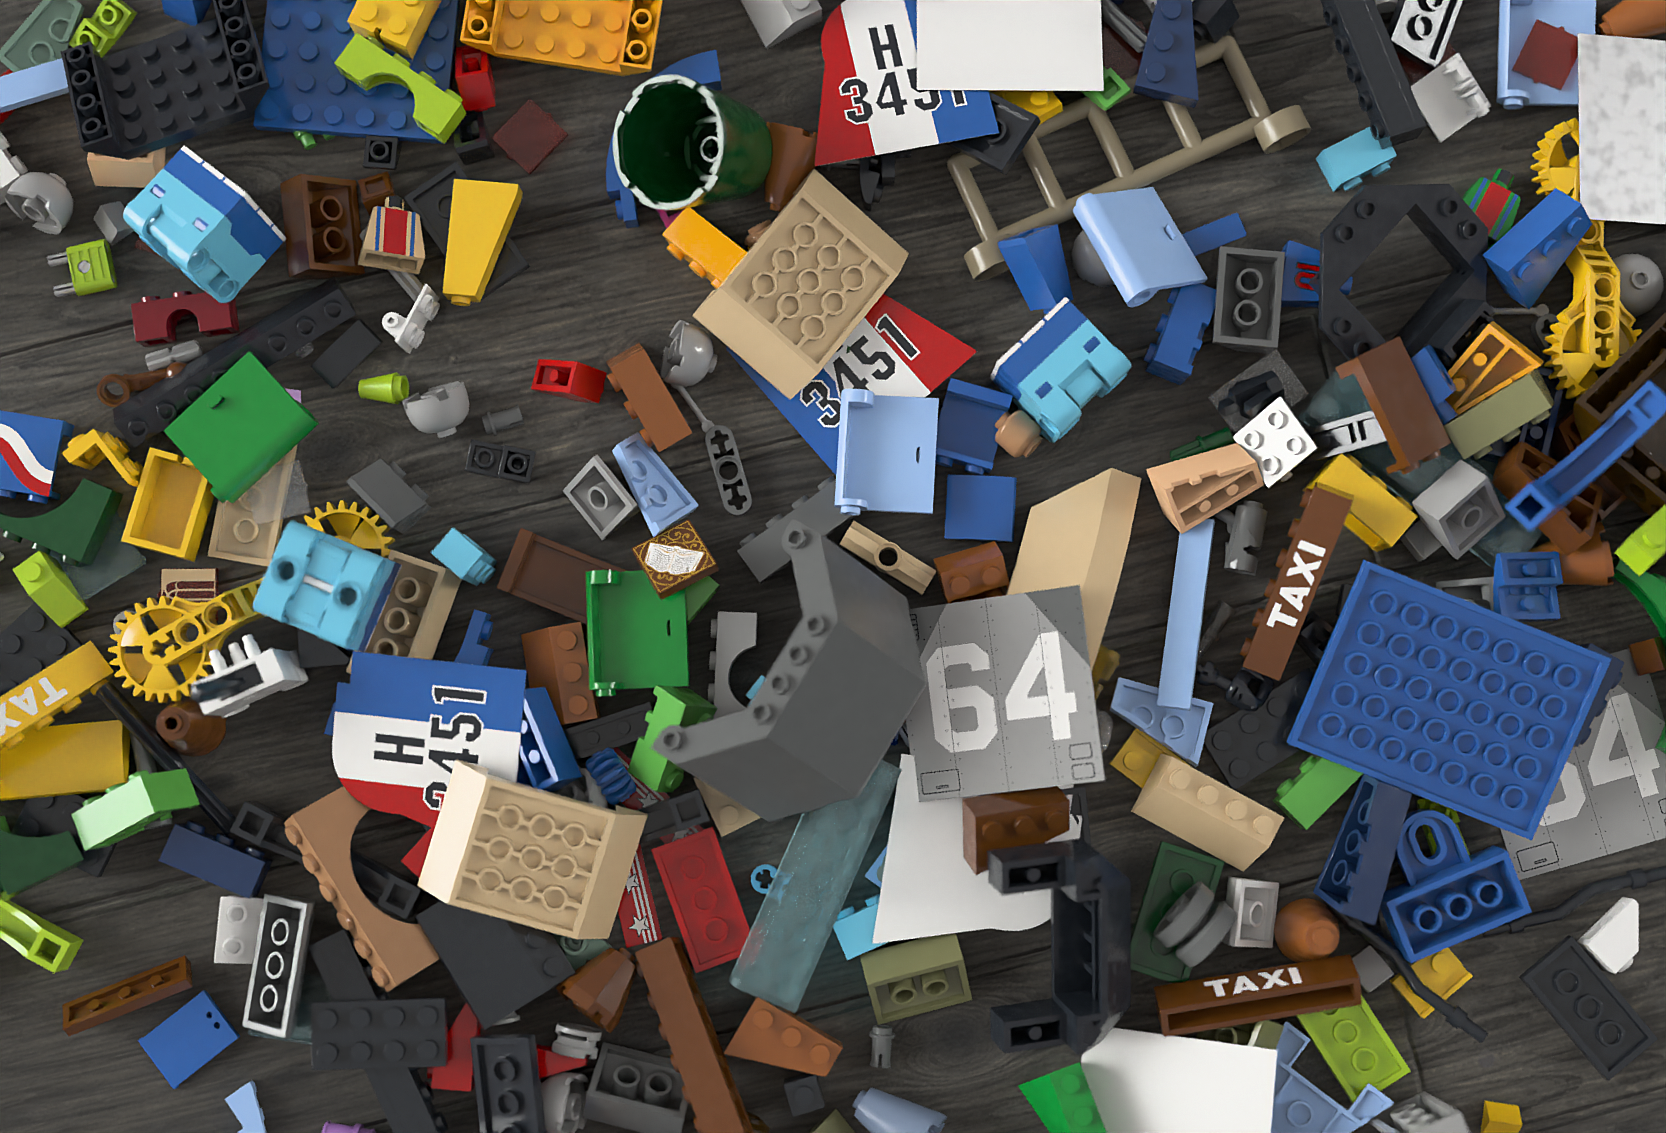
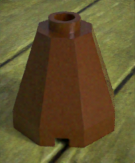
M610 947L576 969L574 974L560 982L555 989L566 1001L569 998L573 1000V1007L600 1028H605L607 1032L611 1033L620 1021L634 982L637 969L633 962L636 958L622 947L618 951Z

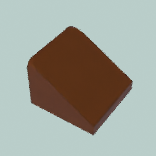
M388 171L358 181L362 201L369 216H371L373 207H385V199L387 197L397 196Z

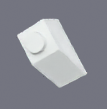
M1622 897L1577 941L1604 971L1614 974L1623 972L1633 963L1634 959L1632 957L1639 951V904L1634 899Z

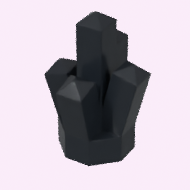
M1272 370L1251 379L1236 381L1234 387L1228 389V398L1219 401L1218 411L1225 417L1240 411L1241 416L1251 419L1265 410L1277 398L1282 397L1284 399V388L1279 377Z

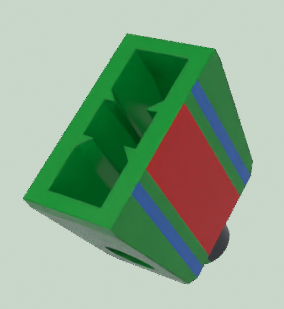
M1497 169L1491 181L1485 177H1480L1462 197L1488 228L1489 249L1511 230L1521 200L1519 195L1508 190L1514 180V175L1503 169Z

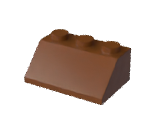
M576 622L522 634L521 639L530 688H546L561 726L601 718L596 691L589 690L588 638L585 624Z

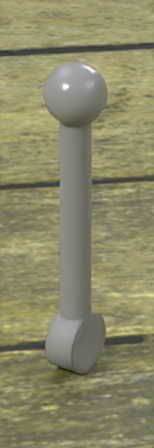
M1540 304L1530 309L1494 308L1491 306L1495 311L1493 315L1535 314L1537 317H1541L1549 312V308L1545 304Z
M670 384L680 392L702 423V430L707 433L714 426L713 422L705 418L683 386Z

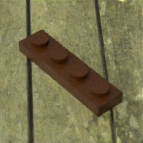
M184 955L63 1004V1030L70 1037L191 988V962Z

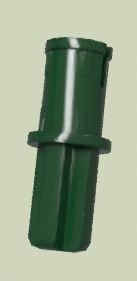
M1224 427L1204 437L1198 435L1194 441L1169 452L1171 462L1234 444L1233 436L1228 427Z

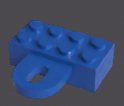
M1419 809L1406 815L1395 852L1406 883L1385 891L1380 905L1394 944L1405 960L1413 963L1532 912L1508 851L1493 845L1469 856L1457 826L1446 815L1431 809ZM1421 825L1429 826L1436 842V852L1430 857L1423 856L1415 837V832Z

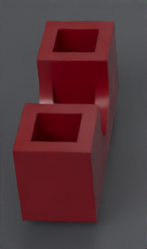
M179 291L173 293L171 298L161 299L160 296H146L141 298V302L131 303L135 341L144 347L177 342V323L187 315H196L199 332L208 338L240 333L235 298L228 303H220L206 291L198 294H192L191 291Z

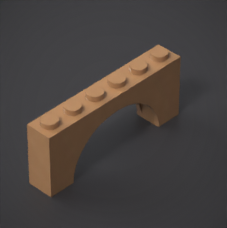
M343 786L291 815L284 822L286 827L285 833L288 840L293 845H297L303 855L302 861L306 869L310 873H314L320 882L319 887L323 897L327 901H331L336 908L339 923L352 934L358 954L362 958H366L371 965L374 980L388 992L440 958L419 924L401 922L385 915L371 904L358 886L351 867L350 845L356 825L371 808L356 800Z

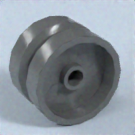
M1201 881L1190 887L1172 905L1153 933L1154 937L1166 948L1178 944L1176 956L1189 968L1200 963L1213 951L1228 933L1237 917L1236 911L1224 901L1212 905L1215 894Z

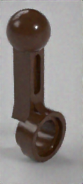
M173 362L167 368L134 375L123 374V376L118 374L106 375L97 386V396L105 405L117 407L126 402L132 392L147 389L166 377L178 374L187 364L184 362ZM111 382L118 383L123 388L124 393L121 395L112 394L108 390L107 384Z

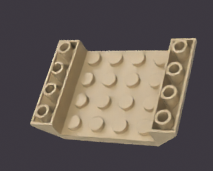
M812 169L793 192V198L718 289L713 290L692 315L789 400L804 388L827 364L899 275L909 255L907 251L815 169Z
M456 759L417 886L447 904L574 939H608L648 815L618 805L615 806L614 810H610L488 775V768Z

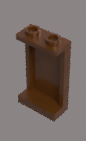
M1400 336L1335 367L1340 379L1355 374L1397 461L1386 467L1388 474L1398 470L1401 471L1402 475L1421 467L1419 460L1425 463L1441 455L1439 449L1451 443Z
M521 528L496 588L587 624L585 572L595 570L624 572L628 570L621 569Z

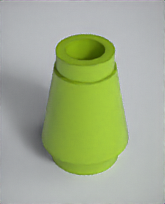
M397 372L361 379L358 385L359 396L370 400L399 404L409 396L408 379L406 376H400Z

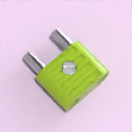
M106 239L67 247L66 252L47 257L48 264L51 267L69 263L72 282L54 286L53 290L56 297L74 293L78 296L117 288L111 250Z

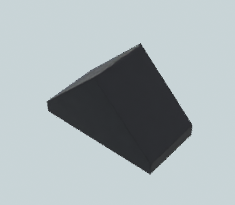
M483 111L467 113L453 132L455 149L464 165L494 158L495 154Z
M1311 611L1303 622L1296 642L1318 667L1334 628L1314 611Z
M297 627L300 668L318 669L349 665L352 656L341 646Z

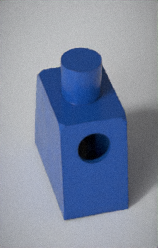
M1429 344L1412 357L1411 361L1444 426L1457 415L1455 410L1445 400L1457 388L1435 350Z

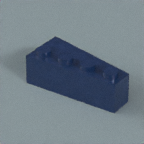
M1365 774L1361 778L1313 892L1341 914L1375 925L1412 794Z

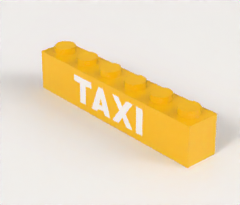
M91 640L0 697V750L4 747L8 750L15 748L26 739L24 734L34 728L37 732L43 730L54 721L52 716L62 710L65 713L71 712L82 704V697L90 692L95 696L96 691L110 680L114 671Z

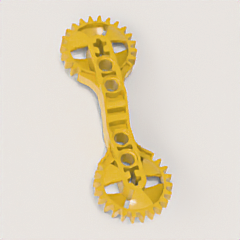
M1573 118L1554 126L1553 129L1544 133L1546 138L1537 142L1540 150L1534 152L1532 156L1539 160V162L1530 166V169L1539 173V176L1534 177L1532 182L1541 183L1542 186L1536 191V194L1545 193L1548 196L1557 188L1580 202L1579 154L1567 159L1561 141L1562 136L1569 134L1579 146V121ZM1590 220L1592 225L1565 260L1566 265L1574 276L1573 300L1566 309L1556 316L1559 322L1550 325V329L1555 334L1545 337V340L1552 344V346L1543 350V353L1550 355L1552 360L1546 362L1544 366L1554 368V372L1550 374L1549 379L1558 378L1560 380L1556 390L1568 389L1566 399L1576 396V400L1580 398L1599 379L1595 371L1612 366L1621 357L1618 355H1623L1637 341L1636 337L1642 332L1641 329L1632 330L1631 327L1636 319L1625 309L1620 301V271L1604 248L1605 220ZM1594 317L1596 318V320H1597V322H1598V327L1596 326V324H1595V322H1594Z
M340 500L338 509H336L333 503L327 502V512L315 507L316 518L304 516L308 524L307 526L324 533L326 532L321 522L328 519L338 535L335 536L336 538L363 549H381V556L387 559L391 551L387 546L395 542L394 538L384 536L390 530L389 526H378L382 518L378 514L370 518L372 509L365 507L360 513V504L357 502H353L349 510L347 502ZM263 578L224 592L208 602L197 603L180 597H174L170 604L169 597L161 596L159 605L154 598H147V608L141 603H135L137 613L125 611L124 615L128 620L127 623H115L121 630V633L110 635V638L118 643L117 646L108 648V651L117 653V658L109 663L121 668L114 676L116 678L126 677L127 679L122 687L129 689L135 686L133 695L140 697L145 693V701L153 702L157 696L159 703H167L169 695L173 701L181 700V692L186 696H190L192 693V683L201 680V676L208 677L212 675L206 669L207 665H212L209 652L215 649L221 652L224 641L230 633L247 623L266 616L253 609L254 600ZM225 608L228 614L227 620L222 625H218L215 615L219 609ZM149 614L159 629L151 635L148 634L142 618ZM195 624L198 627L199 634L194 641L190 642L187 638V630L191 625ZM162 644L171 645L170 647L165 649L166 656L160 655L159 653L163 650ZM126 646H143V653H126ZM179 664L186 682L179 685L167 666Z

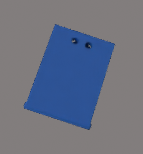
M203 990L149 1034L140 1038L138 1042L171 1087L176 1089L179 1087V1084L237 1040L240 1035L208 992Z

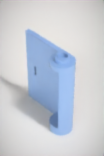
M1500 0L1497 102L1503 104V108L1520 109L1523 105L1579 106L1578 33L1595 35L1596 0Z
M1153 187L1100 194L1087 193L1077 199L1073 213L1128 307H1136L1145 303L1158 290L1204 283L1208 279Z
M864 389L842 390L835 507L841 509V514L860 515V511L933 514L939 398L874 395V392Z

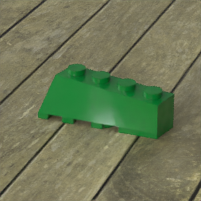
M1080 1062L1018 1085L1050 1133H1107Z

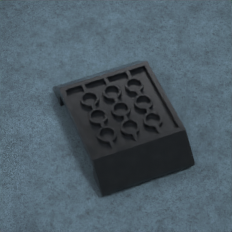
M213 0L217 18L105 57L100 56L91 41L61 51L78 136L83 151L130 160L250 118L270 85L247 0Z

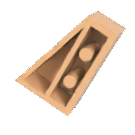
M1238 443L1146 469L1163 514L1181 534L1264 485L1257 462Z

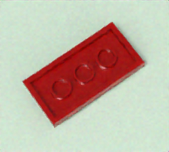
M713 826L651 849L695 973L758 950Z

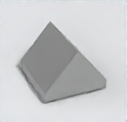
M120 201L100 205L93 218L111 245H114L134 231L123 218L125 207Z

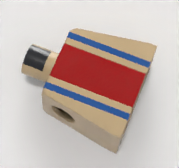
M389 196L385 199V207H373L360 251L358 265L419 274L425 260L420 216L416 212L404 211V200L401 197Z

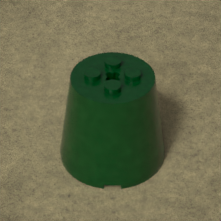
M661 75L649 79L631 93L633 97L625 110H620L613 133L615 166L624 186L629 188L640 199L641 203L649 207L661 210H678L742 199L753 193L763 183L768 174L772 161L773 146L769 129L763 118L752 108L691 78L680 75Z

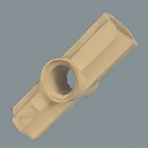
M853 521L839 544L875 566L880 572L887 573L921 595L936 573L935 569L903 551L897 544L885 540L856 521ZM889 549L896 553L897 562L894 565L885 566L880 562L879 554L883 550Z

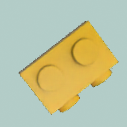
M92 429L86 435L80 434L74 437L68 443L69 448L62 452L69 463L88 470H92L108 458L129 485L138 487L144 467L138 461L133 463L127 455L130 449L119 436L114 438L109 432L103 433Z

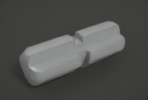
M191 340L172 346V350L165 348L149 353L145 356V360L149 370L155 371L165 369L173 362H188L202 356V350L196 340Z

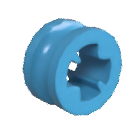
M770 864L758 866L751 874L752 887L761 894L774 892L781 883V875L778 869ZM764 869L769 870L770 876L775 878L773 886L768 884L769 888L761 887L762 882L757 880L758 873L764 874Z

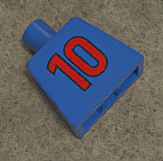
M1288 241L1282 248V252H1285L1281 307H1319V295L1308 283L1320 270V251L1294 241ZM1352 277L1339 289L1344 295L1348 296L1351 291Z

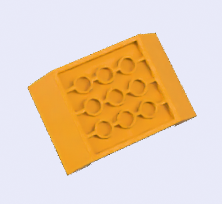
M467 0L460 41L501 58L619 76L650 72L652 70L663 0Z

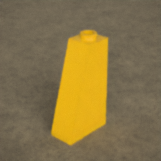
M454 179L443 294L448 300H451V304L470 306L471 302L481 301L522 200L523 192L519 184Z

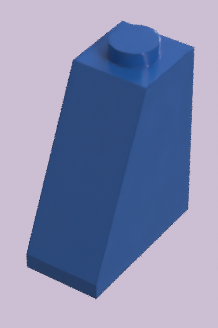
M1058 224L1028 229L998 242L999 249L1030 311L1043 309L1044 314H1048L1065 297L1069 301L1073 300Z

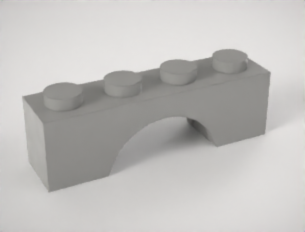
M718 611V619L711 620V638H717L716 651H710L709 670H715V683H709L708 702L714 703V706L718 708L713 716L714 719L747 709L737 701L731 691L730 672L734 662L741 654L757 647V613Z

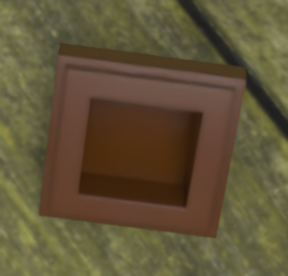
M1660 636L1628 645L1638 676L1666 669V654Z

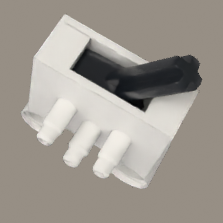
M251 634L246 635L242 640L249 659H246L243 650L240 649L237 642L228 646L234 663L231 667H227L218 649L210 651L209 656L215 674L192 683L190 697L200 704L204 715H219L225 718L239 713L250 707L249 704L279 690L287 691L309 681L305 669L300 668V658L297 651L271 648L261 653Z

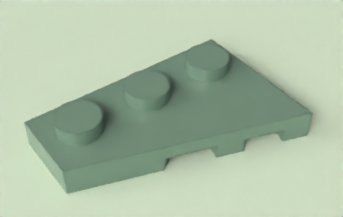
M43 0L0 49V61L13 72L61 59V51L69 49V42L75 34L84 7L76 0Z

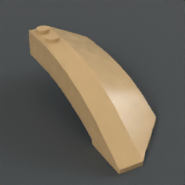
M1109 468L1044 502L1030 507L1025 532L1006 595L1080 585L1091 671L1103 638L1121 575L1142 479L1114 468Z

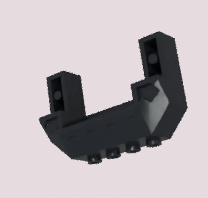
M1081 838L988 850V882L1001 895L1051 889L1052 998L990 1007V1037L1004 1054L1065 1044L1077 1055L1084 1054L1100 1043L1131 1007V880Z

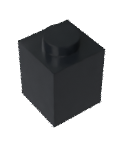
M1195 0L1192 3L1194 38L1199 41L1204 39L1216 44L1240 18L1232 0Z
M805 1072L784 1079V1088L793 1117L825 1107V1100L817 1075Z

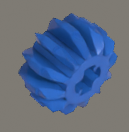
M607 747L603 751L596 752L592 755L593 757L586 761L587 770L592 773L591 777L596 780V785L600 786L601 793L605 794L609 804L615 805L620 801L623 802L630 797L629 795L636 792V784L614 749Z

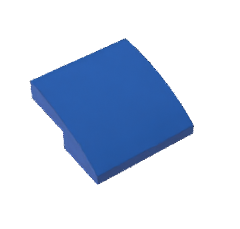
M948 475L944 538L948 540L1014 542L1017 478L984 475Z
M1559 552L1498 553L1496 555L1493 580L1494 612L1518 622L1555 621L1560 619L1556 586L1563 584Z

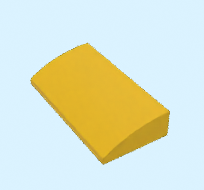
M120 720L47 726L39 732L35 728L24 734L26 739L15 748L8 750L4 747L0 750V801L106 792L105 790L119 783L126 784L129 771V733L131 732Z

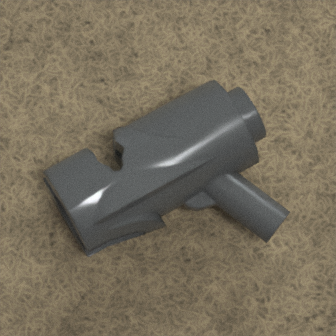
M1245 500L1243 505L1236 506L1235 514L1225 508L1213 515L1227 524V531L1231 534L1229 542L1225 543V570L1243 575H1256L1258 560L1255 556L1247 553L1261 550L1268 511L1262 509V503Z

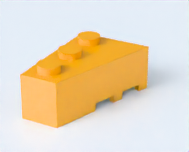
M685 208L662 234L669 243L667 250L680 261L683 258L690 263L689 267L701 278L706 277L709 279L715 289H718L747 253L691 208Z

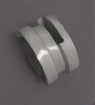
M557 1023L555 1032L558 1034L557 1040L553 1041V1052L585 1059L586 1054L590 1055L589 1059L597 1058L598 1049L596 1048V1042L601 1039V1030L574 1023Z

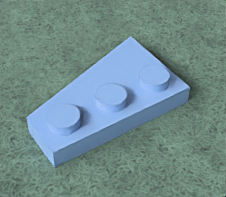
M638 432L618 443L612 450L653 537L692 513L699 506L653 449L647 446L645 440Z
M1118 677L1109 710L1197 767L1213 703L1192 697L1191 711L1161 708L1157 706L1159 688Z

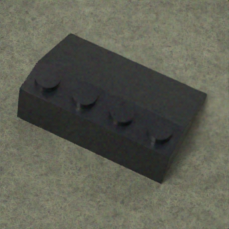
M442 900L415 916L483 1031L575 973L551 932L447 904Z

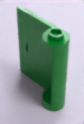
M249 351L176 418L164 432L213 486L210 489L212 494L222 503L228 500L234 504L306 437L319 422L304 405L295 400L255 355Z
M595 570L585 572L589 690H595L596 697L616 696V690L655 688L656 685L671 687L690 686L686 588L660 600L643 570L624 572Z

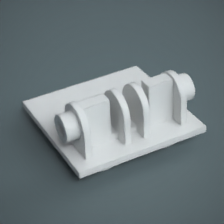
M1459 53L1410 86L1421 114L1439 142L1448 138L1475 117H1482L1490 111L1489 107L1491 105Z
M427 284L424 285L407 318L390 312L382 320L383 327L395 338V342L409 354L413 348L416 349L421 344L425 334L422 331L428 319L433 320L439 310V297Z
M1282 397L1277 398L1233 436L1236 443L1257 462L1261 477L1268 488L1279 480L1284 482L1292 477L1291 470L1318 448Z
M238 895L220 896L214 963L253 964L264 898L248 899Z

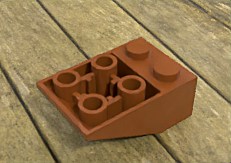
M995 541L933 559L945 604L1005 596L1007 593L1009 579L1003 555Z

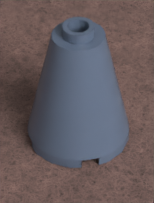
M872 1087L868 1092L862 1090L852 1107L857 1109L854 1116L870 1133H941L945 1125L944 1121L947 1119V1116L941 1112Z

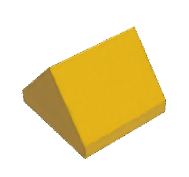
M1484 1101L1481 1133H1518L1523 1125L1518 1105Z

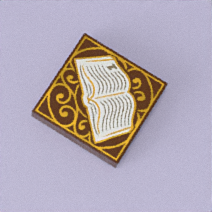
M689 519L631 548L634 557L660 600L719 571L716 561Z

